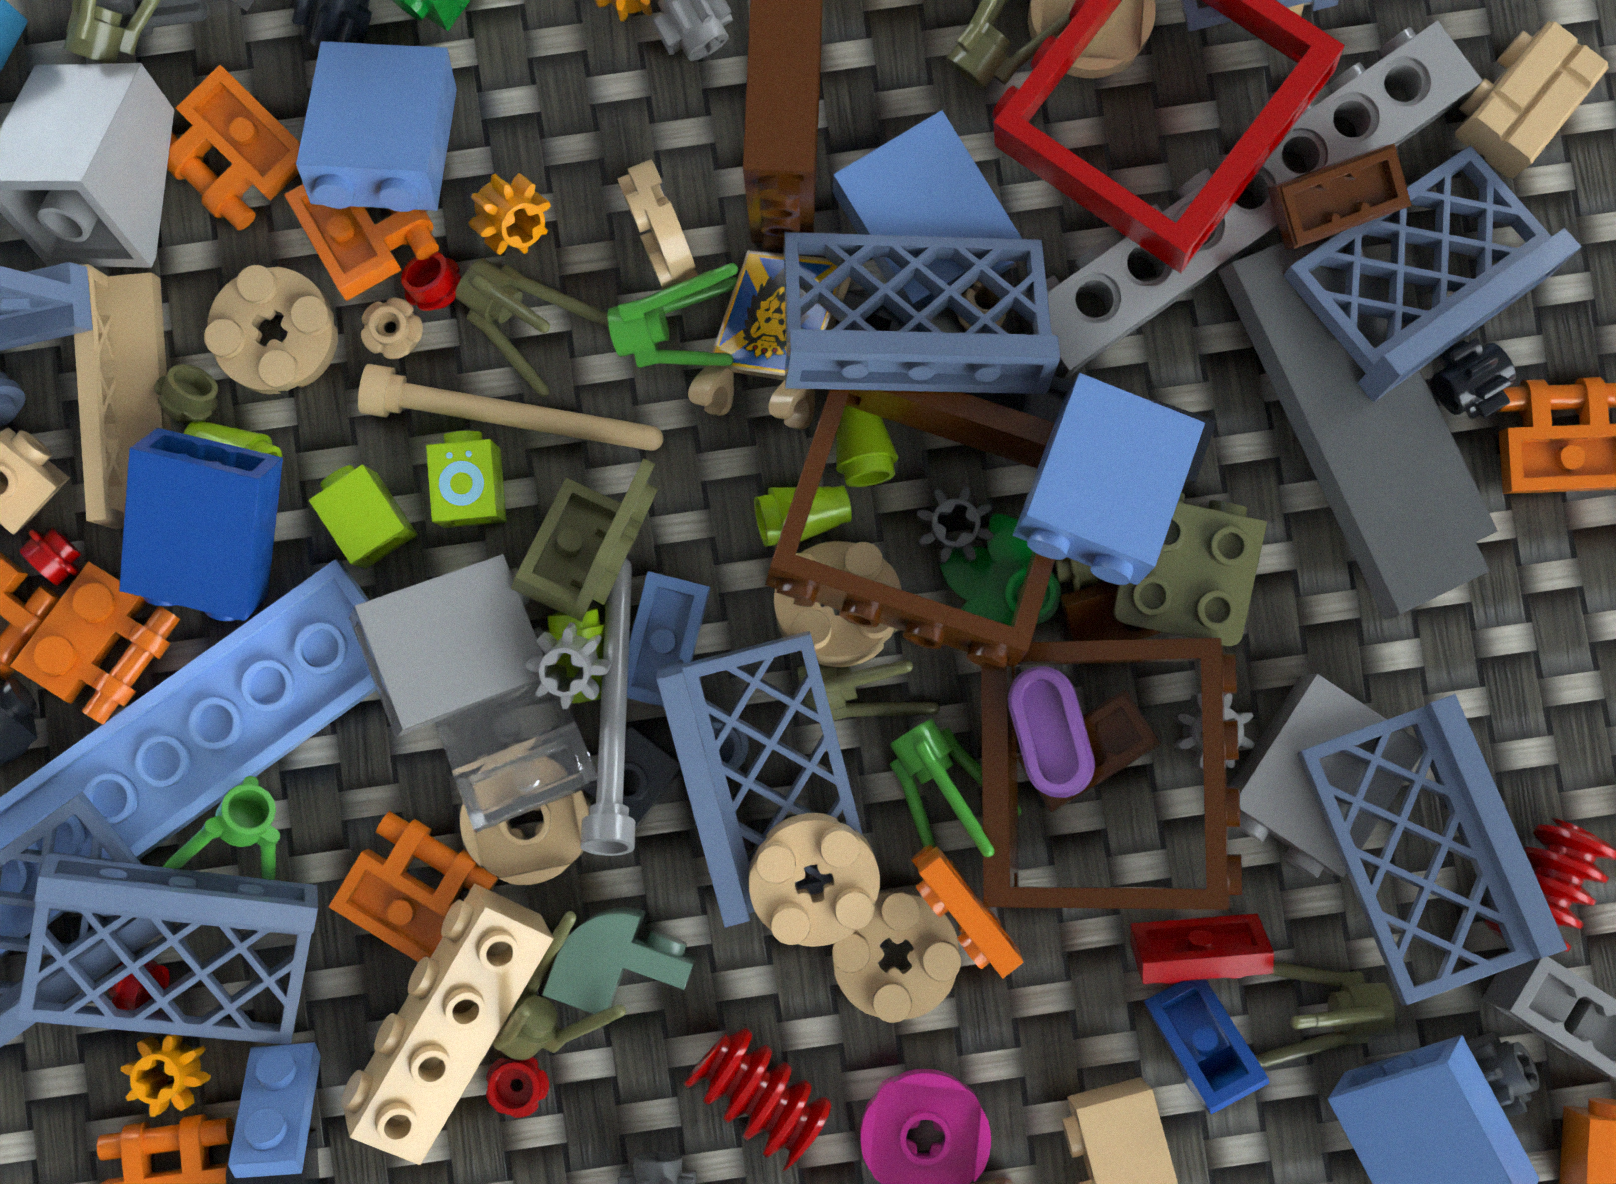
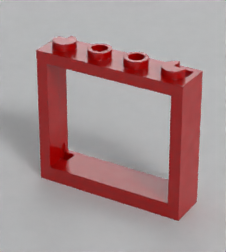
M1076 0L1069 13L1071 22L1058 39L1050 35L1041 44L1031 61L1030 69L1033 71L1019 89L1014 85L1009 87L997 102L992 112V118L995 119L993 122L995 147L1181 274L1334 74L1345 45L1276 0H1201L1298 64L1175 223L1029 123L1034 114L1122 2V0Z

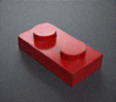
M1258 913L1130 923V945L1143 984H1175L1190 980L1238 979L1245 976L1273 974L1274 951Z

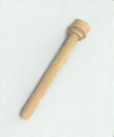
M368 363L363 370L359 386L358 409L362 414L387 418L390 412L400 414L403 408L648 451L657 450L663 443V433L655 426L407 383L406 376L396 375L395 368Z

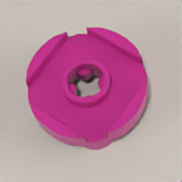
M913 1069L905 1071L898 1076L889 1077L878 1086L876 1093L867 1103L861 1119L860 1142L863 1159L874 1178L881 1184H970L972 1180L975 1182L987 1165L991 1149V1131L989 1121L974 1091L970 1087L963 1084L955 1076L943 1071ZM920 1120H931L934 1130L943 1132L942 1142L931 1143L929 1153L922 1154L917 1152L916 1142L912 1139H906L908 1130L918 1128Z

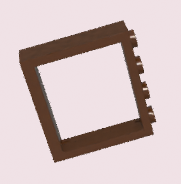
M823 0L750 1L743 174L751 242L763 243V248L771 252L782 253L785 232L814 233Z
M830 389L769 567L765 585L776 588V593L794 598L793 604L812 607L815 602L839 609V615L844 620L858 626L876 628L878 623L902 630L904 631L903 637L918 646L939 649L944 644L968 652L967 659L979 666H983L987 662L1005 668L1006 665L1015 668L1028 653L1055 559L1046 558L1032 551L1013 619L1009 626L798 556L796 552L846 405L1038 469L1055 423L963 392Z
M1221 638L1031 642L1028 653L1017 664L1201 661L1206 888L1019 886L1017 735L1008 705V694L1016 678V667L1013 668L1006 665L1005 668L987 662L981 666L983 832L994 848V854L991 857L983 856L984 907L1228 910L1230 908V895H1242L1241 854H1228V827H1241L1240 788L1227 787L1226 760H1239L1238 720H1225L1224 694L1237 693L1236 654H1223Z

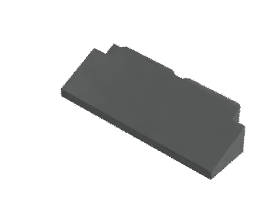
M1329 236L1296 249L1285 250L1284 243L1282 242L1237 260L1219 270L1218 273L1384 620H1387L1489 572L1490 570L1476 542L1498 532L1421 371H1417L1373 403L1357 384L1366 373L1283 276L1291 265L1330 240ZM1361 249V257L1366 258ZM1319 266L1310 272L1325 291L1345 294V270ZM1360 274L1358 297L1387 302L1376 277ZM1364 314L1357 315L1358 330L1374 348L1386 341L1387 319Z

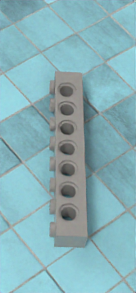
M1437 20L1417 35L1411 27L1403 30L1379 50L1383 59L1367 70L1361 62H1358L1343 72L1328 86L1333 92L1331 95L1317 105L1312 101L1246 189L1256 199V209H1244L1234 203L1208 237L1206 244L1202 245L1181 274L1126 237L1113 247L1110 246L1107 240H1103L1093 246L1076 260L1075 263L1080 270L1060 283L1055 275L1046 279L1052 335H1058L1060 360L1055 371L1056 376L1064 379L1068 378L1218 273L1219 270L1278 231L1279 226L1267 187L1382 145L1395 143V147H1398L1462 102L1483 80ZM1384 82H1391L1401 87L1405 93L1406 102L1396 101L1391 98L1386 92ZM1333 117H1342L1349 120L1355 127L1356 137L1350 138L1339 133L1334 126ZM1282 152L1298 154L1306 164V173L1300 174L1289 170L1283 162ZM1207 168L1187 181L1177 191L1182 199L1165 211H1162L1158 204L1152 207L1176 223L1213 174ZM1143 257L1149 260L1155 268L1156 280L1144 282L1133 277L1128 269L1127 259ZM1030 292L1025 296V297L1028 298L1029 300H1030ZM1082 292H1091L1098 295L1105 304V315L1099 318H1091L1082 314L1076 305V295ZM1020 316L1018 323L1027 335H1034L1033 324L1023 316Z

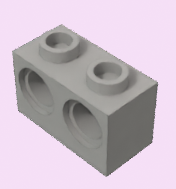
M1549 957L1534 959L1496 974L1481 1000L1588 1068L1616 1080V999Z

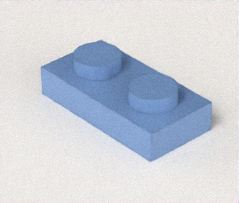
M650 571L647 572L629 641L627 698L664 707L657 683V666L678 660H683V663L692 662L711 589L709 586Z
M315 1042L250 1048L228 1166L235 1178L302 1174L321 1059Z

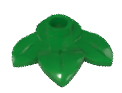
M993 514L987 529L994 534L993 539L990 542H986V548L980 546L973 547L976 556L974 562H967L961 551L951 552V556L944 566L940 565L948 586L959 597L967 601L961 610L1002 624L1011 625L1018 602L1017 590L1023 584L1032 550L1027 546L1028 541L1013 536L1018 520L1008 515ZM1051 572L1036 625L1050 619L1060 605L1061 587L1053 572Z

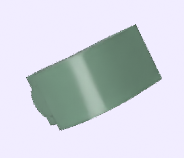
M629 907L612 908L590 917L568 936L556 956L542 995L595 1014L604 1009L611 1008L625 969L684 990L697 957L685 953L687 943L671 935L651 931L648 939L638 936L637 934L646 911Z

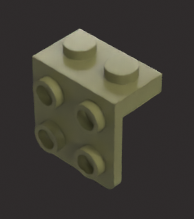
M643 458L622 503L569 478H565L514 578L511 589L581 622L592 600L604 605L659 489L647 483L655 463Z
M1181 493L1155 568L1138 585L1133 583L1118 585L1113 605V616L1118 622L1186 638H1221L1223 646H1234L1241 641L1267 521L1246 517L1248 508L1233 503L1210 500L1208 508L1185 504V494Z

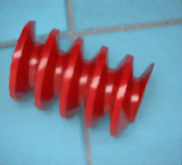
M1552 817L1553 822L1557 826L1539 824L1533 831L1535 838L1546 849L1526 847L1524 851L1558 928L1559 926L1581 929L1584 923L1574 914L1570 906L1572 903L1588 906L1595 905L1597 900L1582 884L1585 880L1607 883L1609 877L1594 862L1597 858L1616 860V849L1592 833L1574 824ZM1485 919L1484 923L1487 928L1495 935L1504 939L1498 924ZM1563 938L1567 946L1565 952H1569L1572 946Z
M743 1028L731 1036H727L726 1032L695 1066L683 1084L690 1088L706 1078L710 1083L703 1102L708 1106L723 1096L730 1099L723 1120L729 1123L740 1115L747 1114L749 1120L742 1137L748 1141L765 1130L769 1137L762 1154L768 1158L785 1148L789 1151L782 1170L785 1171L803 1155L823 1129L830 1113L831 1101L827 1097H820L806 1105L812 1089L811 1083L804 1079L787 1088L786 1086L792 1072V1068L787 1062L780 1063L767 1071L766 1069L772 1055V1049L769 1046L763 1045L748 1054L747 1050L753 1036L752 1032L748 1028Z

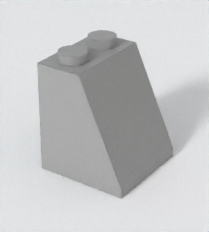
M142 63L35 65L0 128V213L47 266L71 262L79 265L89 264L93 267L151 268L156 259L174 108Z

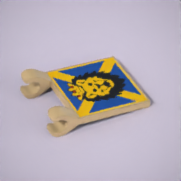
M750 250L746 253L712 353L731 354L734 361L730 366H706L694 378L688 391L689 400L695 405L704 406V410L708 414L722 416L729 412L734 396V373L784 380L771 396L768 406L769 413L775 418L784 419V424L789 428L806 429L812 422L815 408V389L785 388V360L787 352L783 254ZM799 256V267L819 283L838 268L827 258ZM848 277L831 291L842 302L844 301L851 278ZM800 288V299H801V298H802L805 294H807V293H805V292ZM817 303L801 316V329L832 330L835 327L837 318Z

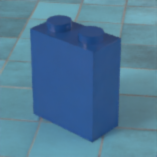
M161 428L154 429L130 447L119 591L141 596L146 602L157 606L179 605L204 611L210 618L220 621H245L268 597L283 457Z

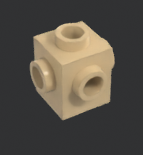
M8 427L0 431V524L14 535L38 514L70 477L48 460L52 454L41 441L26 431L20 430L16 434Z

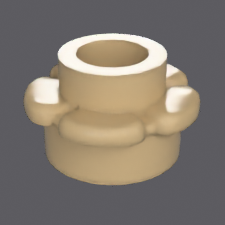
M396 297L389 298L385 303L376 301L368 306L362 315L364 329L361 331V339L365 347L374 354L383 353L387 359H399L408 355L420 341L423 332L422 321L419 316L414 315L413 306L406 300ZM390 322L396 324V330L393 333H387L385 330L386 325Z

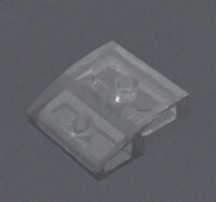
M541 681L435 722L452 768V774L475 833L597 784L596 770L569 707L568 709H563L560 703L561 697L550 692L537 697L535 693Z

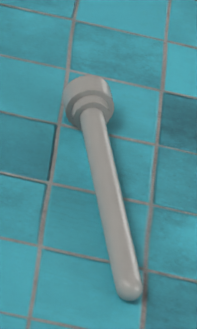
M627 558L605 602L603 659L612 663L608 673L602 675L596 804L589 807V815L582 819L581 849L591 854L605 856L623 855L635 849L636 822L633 818L629 817V807L623 805L632 565Z

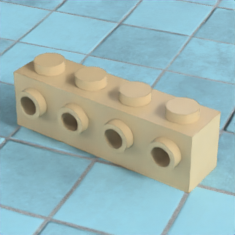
M475 883L465 900H457L449 909L442 924L441 941L431 958L425 956L416 965L408 983L409 995L397 1015L391 1013L383 1021L375 1039L374 1055L364 1071L357 1070L354 1072L344 1089L341 1099V1107L344 1110L350 1138L418 1165H421L554 939L541 914Z

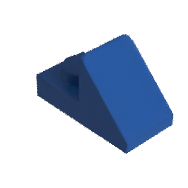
M1206 979L1181 981L1144 1001L1148 1014L1179 1063L1186 1085L1210 1114L1223 1109L1270 1083L1265 1071Z

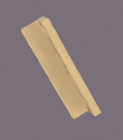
M83 264L82 266H86L88 270L93 330L74 334L86 521L113 529H124L129 448L156 428L171 431L170 417L159 405V395L154 391L156 381L160 377L167 375L160 278L152 272L106 276L91 265Z

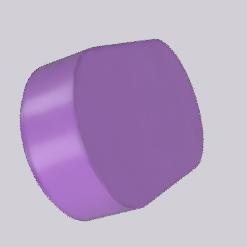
M1046 666L1029 668L1015 678L1008 694V705L1027 775L1035 788L1048 796L1058 798L1074 796L1088 786L1095 770L1094 755L1076 691L1071 681L1056 669Z

